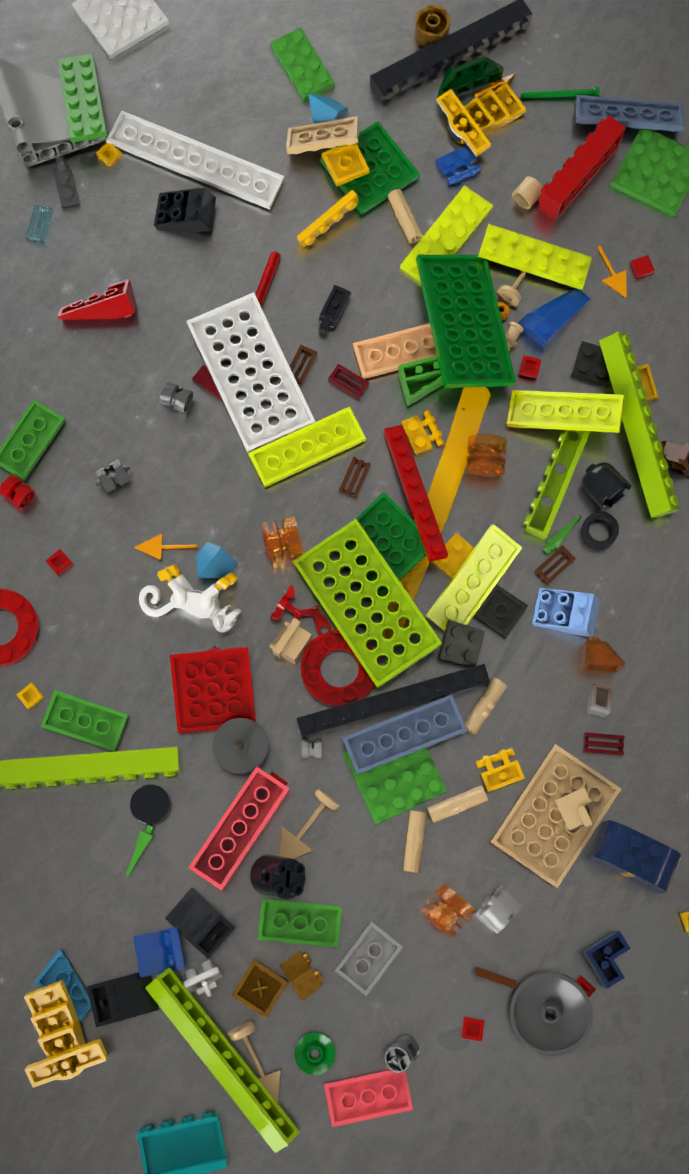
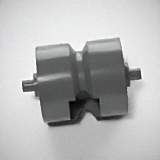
M119 459L109 464V468L103 467L95 472L99 479L95 485L97 487L103 486L107 493L116 489L117 484L122 486L130 481L127 475V470L130 467L122 466Z
M409 1036L399 1037L385 1052L384 1060L387 1067L395 1073L405 1072L418 1058L420 1052L419 1045Z

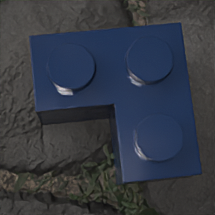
M614 931L583 950L582 954L603 988L608 989L625 978L614 959L631 948L621 932Z

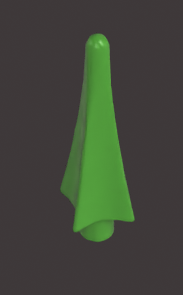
M578 515L563 529L548 538V541L545 543L547 545L543 548L546 553H550L552 550L555 552L570 530L581 519V516Z
M147 824L145 830H140L126 876L131 875L139 858L155 836L152 835L154 826Z

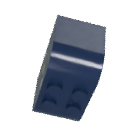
M607 820L602 823L587 858L658 893H666L682 854L628 826Z

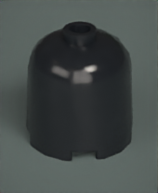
M606 462L590 465L586 469L583 479V487L603 511L606 510L607 505L613 507L625 496L623 492L626 489L630 490L632 486L612 465Z

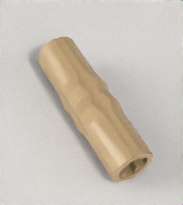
M393 190L389 193L388 199L409 243H416L422 239V232L402 190Z
M493 678L464 721L468 732L476 735L506 690L507 685L497 678Z
M481 785L427 807V811L432 823H435L488 801Z
M410 811L403 871L420 873L427 816L425 812Z

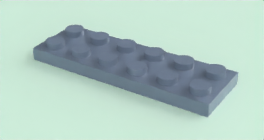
M576 95V123L597 125L600 120H605L609 115L625 127L668 130L672 132H683L684 130L682 103Z
M449 695L342 737L356 775L465 733L467 729L453 696Z

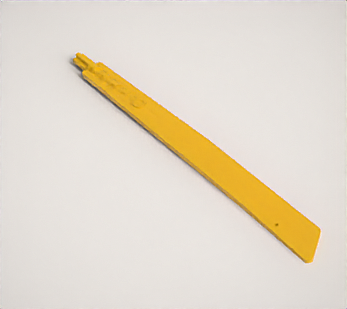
M486 387L463 388L448 439L427 495L441 533L452 508L491 395ZM427 556L400 581L413 602L429 565ZM396 602L388 606L390 612H396L399 609V604ZM402 618L399 621L401 628L404 627L407 618ZM386 629L383 637L385 639L392 638L394 635L393 630Z

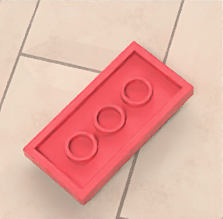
M391 1070L324 1083L332 1127L413 1110L406 1071L395 1073Z

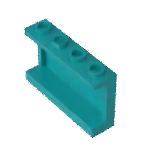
M214 1111L201 1114L202 1118L194 1119L193 1116L181 1118V1122L175 1124L171 1120L160 1123L161 1127L153 1128L152 1125L141 1127L140 1131L136 1133V1139L139 1142L144 1174H204L226 1169L228 1167V1159L220 1115H214Z

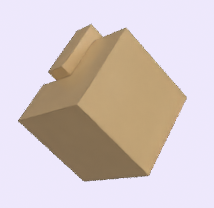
M295 618L291 623L285 621L283 629L273 644L269 645V649L279 658L283 657L296 665L312 641V634L301 628V622Z
M585 787L555 800L568 830L583 824L585 827L593 825L585 805L592 803Z

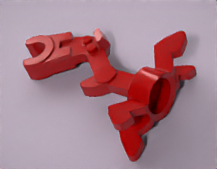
M292 585L289 586L287 593L284 594L275 608V612L270 617L271 621L281 619V612L286 609L294 614L295 619L300 621L301 616H313L318 635L322 634L320 629L322 626L327 627L328 632L331 631V625L325 615H322L318 610L320 606H312L310 609L300 610L289 603L290 599L295 596Z

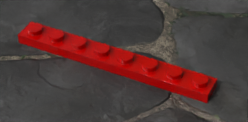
M402 425L384 428V435L428 561L433 562L446 559L448 552Z

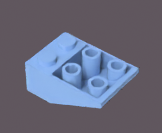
M539 588L532 625L573 635L593 637L601 600L592 593Z

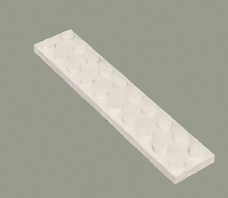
M122 110L106 139L108 143L119 149L269 210L285 180L283 175Z

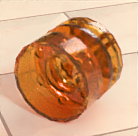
M494 434L470 436L467 452L470 455L467 456L466 471L472 475L484 477L503 475L505 473L504 465L506 464V459L503 456L506 455L507 440Z
M295 516L282 518L281 528H278L275 520H273L272 530H269L267 522L262 523L264 546L271 562L276 561L275 552H279L280 559L283 560V550H288L290 557L303 555Z
M443 883L435 893L440 902L428 901L434 908L433 911L426 906L421 910L436 928L454 938L457 933L451 926L454 925L461 930L462 926L457 919L460 917L468 921L476 911L458 893Z

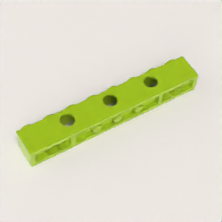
M566 430V432H561L557 441L561 444L559 449L555 448L551 458L554 461L552 465L548 464L544 475L547 478L545 482H540L537 490L540 492L538 499L534 497L530 507L533 509L532 514H527L523 523L526 526L524 532L546 540L590 431ZM571 431L578 432L579 439L576 441L570 440L569 433ZM563 464L566 467V471L559 474L555 471V466ZM543 497H550L552 505L549 507L543 506L541 503Z

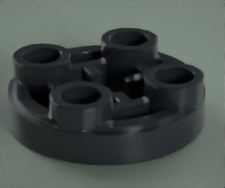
M143 785L133 793L130 800V809L133 816L139 822L149 825L157 824L169 814L170 798L167 792L157 785Z

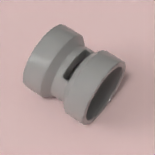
M302 739V758H309L310 756L322 758V739H315L314 741Z

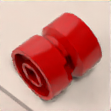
M12 474L1 484L0 495L6 500H11L15 507L22 510L34 498L35 490L29 485L23 484L20 478Z

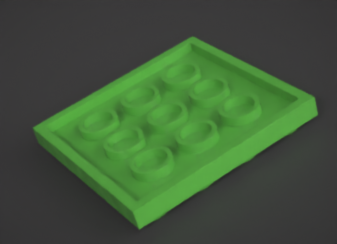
M640 128L610 186L675 217L689 190V147L651 129Z
M427 748L356 775L348 752H343V756L375 825L447 792Z

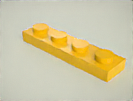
M351 190L296 236L299 244L303 248L311 245L317 236L328 231L330 225L340 221L348 210H353L359 202L357 194Z

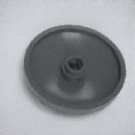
M540 972L525 979L516 989L510 1005V1021L518 1039L530 1050L546 1056L564 1055L577 1049L590 1032L593 1019L592 1005L584 988L573 978L559 972ZM548 1009H554L555 1012L551 1014L548 1012Z

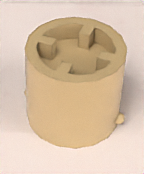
M528 176L512 193L513 199L522 208L530 209L541 196L543 186L538 180Z

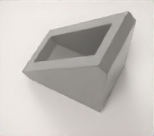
M593 684L586 713L603 718L607 717L611 712L612 689Z

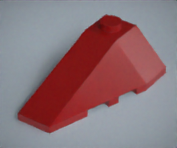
M130 280L113 284L107 287L108 291L102 294L97 292L91 294L92 296L85 302L79 300L61 308L57 316L58 319H118L132 316L135 313L136 303Z

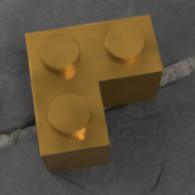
M298 951L279 966L303 1001L323 986L321 983L323 977L317 969L313 971L309 964L312 961L306 952L302 954Z

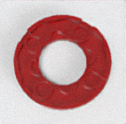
M0 589V609L9 610L16 616L18 630L10 642L0 645V666L15 663L25 657L33 648L39 629L38 616L32 604L21 594L8 589Z
M339 630L320 634L310 642L304 651L301 660L302 680L308 692L319 702L336 707L364 699L372 691L375 685ZM368 642V643H367V648H368L369 650H374V649L372 648V646L370 645V643ZM332 651H347L357 660L359 671L353 683L345 687H335L328 684L322 677L320 669L322 660Z

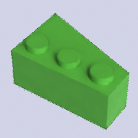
M437 356L398 366V376L407 407L443 385Z

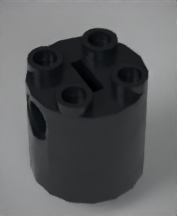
M270 854L263 855L252 866L250 873L251 883L254 889L261 894L286 900L292 899L303 893L305 867L295 859Z

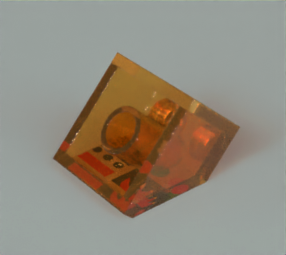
M590 637L589 640H586L580 646L579 670L618 672L625 666L622 658L606 641H600V638Z

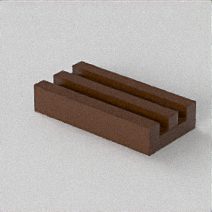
M300 345L289 366L291 371H293L302 352H306L294 374L296 382L301 386L317 356V351ZM309 354H312L311 357H310V359H309V361H308V363H307V365H306V367H305V369H304V371H303V373H302V375H301V377H300V379H299L298 376H299V374H300V372H301V370H302V368H303V366H304V364H305V362H306V360H307Z
M353 457L339 492L357 498L371 463H366L364 460H358L356 457ZM356 463L358 466L346 490L344 488ZM363 466L365 467V469L358 482L355 492L353 493L351 492V490L357 479L360 469Z
M562 545L535 570V573L539 574L540 578L549 585L576 558ZM561 552H563L564 555L559 560H557L547 571H545L544 573L541 571L554 558H556ZM568 557L569 560L548 578L547 575Z
M476 967L474 972L476 976L515 989L517 980Z

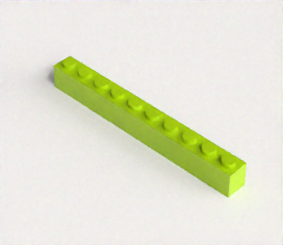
M616 332L599 340L614 394L624 395L625 397L622 421L651 517H662L679 511V500L673 490L674 483L667 470L668 463L662 453L663 446L658 440V430L653 423L652 410L646 399L647 393L641 383L642 376L637 369L636 356L630 346L631 339L627 333Z
M178 747L0 760V786H5V789H17V785L33 788L37 787L39 783H45V786H56L57 782H65V785L77 784V780H85V783H95L97 779L103 778L106 782L117 781L116 777H124V780H134L136 776L144 775V778H156V774H164V777L176 776V773H181Z
M169 967L145 989L274 1153H277L286 1147L300 1131Z

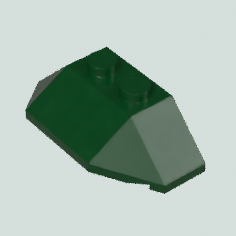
M485 56L468 60L459 66H453L446 71L437 98L452 89L456 96H460L488 83L502 79L504 68Z

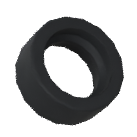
M598 511L592 513L586 518L581 527V535L584 542L594 549L609 547L614 543L619 534L617 520L607 512ZM596 520L607 522L611 528L610 537L604 541L594 539L589 533L590 524Z

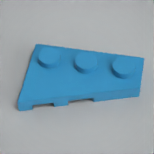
M60 949L33 983L42 988L63 980L74 1005L78 1020L81 1022L92 1009L89 994L62 949Z

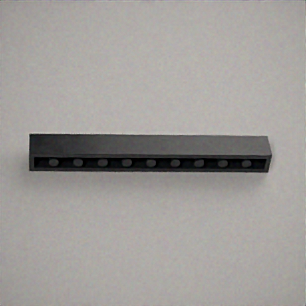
M516 0L370 75V86L380 102L385 99L388 100L396 93L406 91L410 86L423 82L425 78L435 76L441 70L452 67L456 62L466 60L470 55L483 51L485 47L491 44L495 45L501 39L512 36L516 31L526 29L531 24L533 14L524 0Z
M484 663L298 717L297 723L302 739H307L434 702L449 695L454 696L489 685L490 679Z

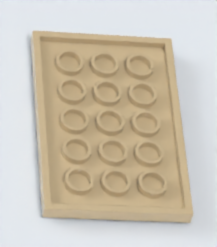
M555 744L490 843L555 888H558L621 791V788ZM585 787L592 803L585 805L593 825L585 827L583 824L568 830L555 800Z

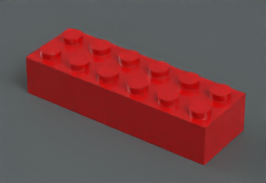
M608 115L605 120H600L595 128V132L588 134L585 143L579 145L574 151L575 155L572 158L569 157L564 162L563 169L555 172L550 184L546 183L541 189L542 194L538 199V210L554 222L619 147L626 127Z

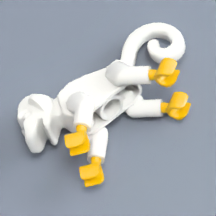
M171 565L157 573L161 581L168 580L169 582L168 586L173 591L170 598L171 602L159 609L151 608L147 603L148 593L153 594L152 604H157L161 598L160 590L154 585L145 586L139 594L140 607L149 616L159 617L168 613L173 608H181L198 618L212 619L216 631L220 633H225L236 625L237 617L242 612L240 609H234L230 612L231 605L220 608L218 600L219 592L223 589L226 590L229 585L232 586L238 579L233 573L222 577L205 591L193 590L184 575H180L177 565Z

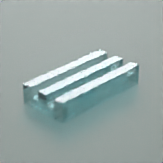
M35 204L25 236L27 240L45 243L54 212L53 208ZM40 210L41 215L37 224L35 235H32L37 220V216ZM46 212H47L46 219H45V222H44V226H43V229H42V233H41V236H39V235H40L41 228H42V224H43V221H44V218H45V214H46Z

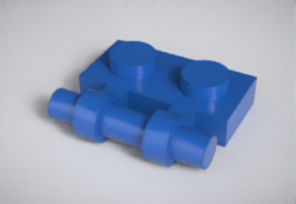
M468 145L436 159V164L443 176L446 177L451 174L452 177L447 178L449 185L462 182V179L469 176L473 177L482 170L480 164L472 165L476 162V158ZM463 168L466 169L460 173L458 172V170H461Z

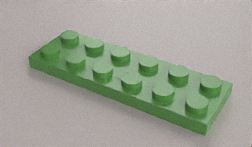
M93 53L58 59L71 143L107 137Z

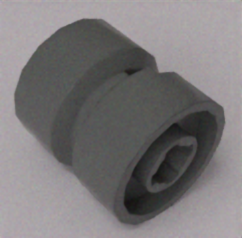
M168 381L161 392L159 403L167 407L174 406V410L185 414L191 404L193 391L184 387L179 389V385Z

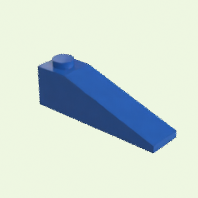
M575 288L528 312L518 324L524 328L523 334L544 350L591 298L580 289Z

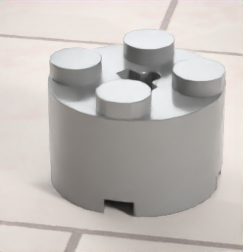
M502 885L494 891L492 897L488 896L481 904L482 906L474 914L495 934H498L506 927L513 915L515 916L522 907V904Z

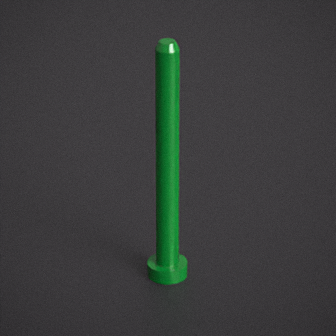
M594 86V89L521 92V98L576 97V95L599 97L600 88L599 86Z

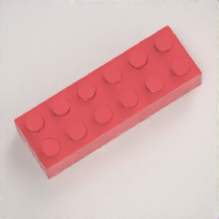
M256 766L188 868L221 891H224L290 792V788Z

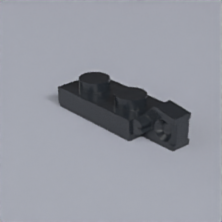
M334 285L319 315L318 322L321 323L319 327L320 334L325 336L329 327L334 328L351 296V291Z

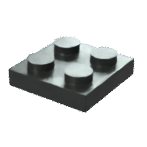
M584 341L581 342L571 377L604 387L608 385L610 377L601 346Z
M496 584L475 614V617L507 638L528 605Z
M448 620L438 658L468 667L476 666L485 631Z

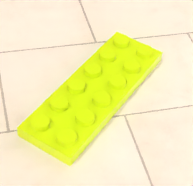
M464 185L401 263L400 268L420 281L416 263L417 255H456L493 209V205Z
M488 224L478 257L580 290L584 287L592 259L590 256Z
M512 390L507 426L620 433L625 397L624 395Z
M349 406L248 453L264 487H267L366 441V437Z
M491 524L425 617L444 632L448 620L467 625L522 547L497 526Z

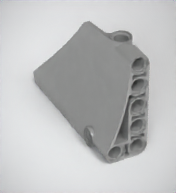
M0 59V102L17 153L23 165L33 166L100 143L105 139V137L71 143L61 79L43 75Z

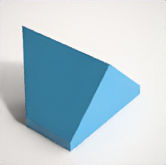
M308 93L313 124L339 120L348 110L346 106L332 98Z
M206 542L196 555L198 578L225 577L238 564L221 547L210 542Z

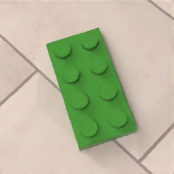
M301 27L270 42L271 48L303 101L309 99L308 93L318 95L335 87L334 80Z
M33 399L0 447V467L25 481L66 421L65 417Z
M54 690L40 727L116 752L129 715Z
M262 899L258 940L338 948L342 906Z

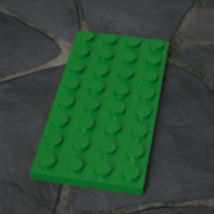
M417 255L416 263L444 388L514 386L516 378L487 259L478 257V255Z

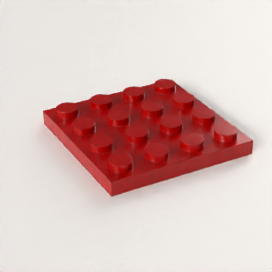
M248 646L169 655L178 733L219 729L225 722L235 718H246L256 722Z

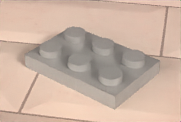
M371 921L334 971L367 996L403 946Z

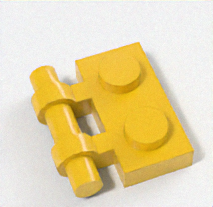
M430 410L423 413L425 417L423 421L420 420L418 415L401 421L415 457L433 449L431 443L436 441L438 447L445 444L442 439L443 434L438 430L437 421L432 416ZM428 426L432 432L429 436H427L424 429Z
M513 748L498 750L499 753L491 756L485 755L482 756V759L475 761L477 768L485 766L487 769L486 772L480 774L487 793L525 779L518 760L511 763L508 757L515 755ZM502 760L504 765L493 768L492 763Z

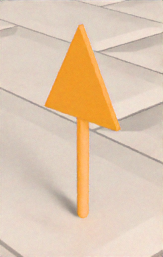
M515 74L488 83L491 86L476 93L475 97L494 89L500 84L508 83Z
M598 246L597 248L612 276L602 281L627 298L626 270L616 274L601 246Z
M160 534L134 548L161 560L162 549L197 548L198 545H162L163 534Z

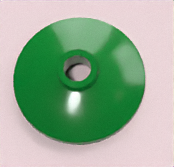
M306 1034L296 1044L294 1051L295 1062L299 1069L308 1075L317 1076L324 1074L334 1063V1045L324 1034ZM312 1050H318L319 1055L313 1057L311 1055Z

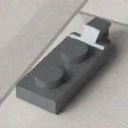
M62 156L55 158L58 168L54 169V177L62 208L80 204L70 166H65Z

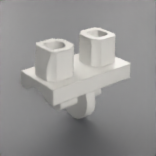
M211 959L201 964L204 973L197 975L194 968L184 971L186 981L183 983L190 993L197 991L198 995L206 993L208 997L212 996L211 989L217 987L215 981L223 978V975Z

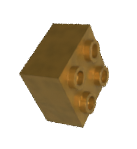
M254 959L231 996L266 1018L289 981Z

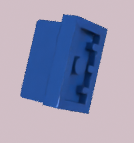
M178 927L133 937L140 977L163 973L169 967L172 971L185 968Z

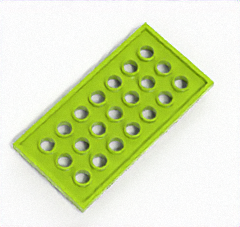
M354 519L292 561L377 688L442 645L434 630L357 519ZM349 541L356 542V547L353 550L346 548V544ZM339 552L340 558L337 561H332L330 559L331 553ZM365 556L367 562L364 565H358L356 563L358 557ZM318 562L324 563V569L320 572L314 570V566ZM343 567L351 569V573L348 576L341 575L340 572ZM371 571L378 574L374 581L367 579V575ZM330 577L334 578V585L326 587L325 580ZM355 582L361 583V589L358 592L351 590V586ZM386 587L388 588V594L381 597L378 595V589ZM338 593L345 594V600L341 603L335 601V596ZM364 598L372 599L370 607L362 606ZM393 602L399 604V609L396 612L388 610V606ZM351 608L355 609L356 615L353 618H347L346 611ZM380 613L383 615L380 623L372 621L374 614ZM402 618H407L410 620V624L406 628H401L399 621ZM358 625H366L367 630L364 634L356 632ZM386 629H391L394 635L390 639H385L383 632ZM419 634L421 636L420 642L417 644L411 643V635ZM368 641H377L376 649L369 650L367 648ZM396 645H403L405 650L403 654L396 655L394 647ZM380 656L388 657V663L385 666L378 665L377 661Z

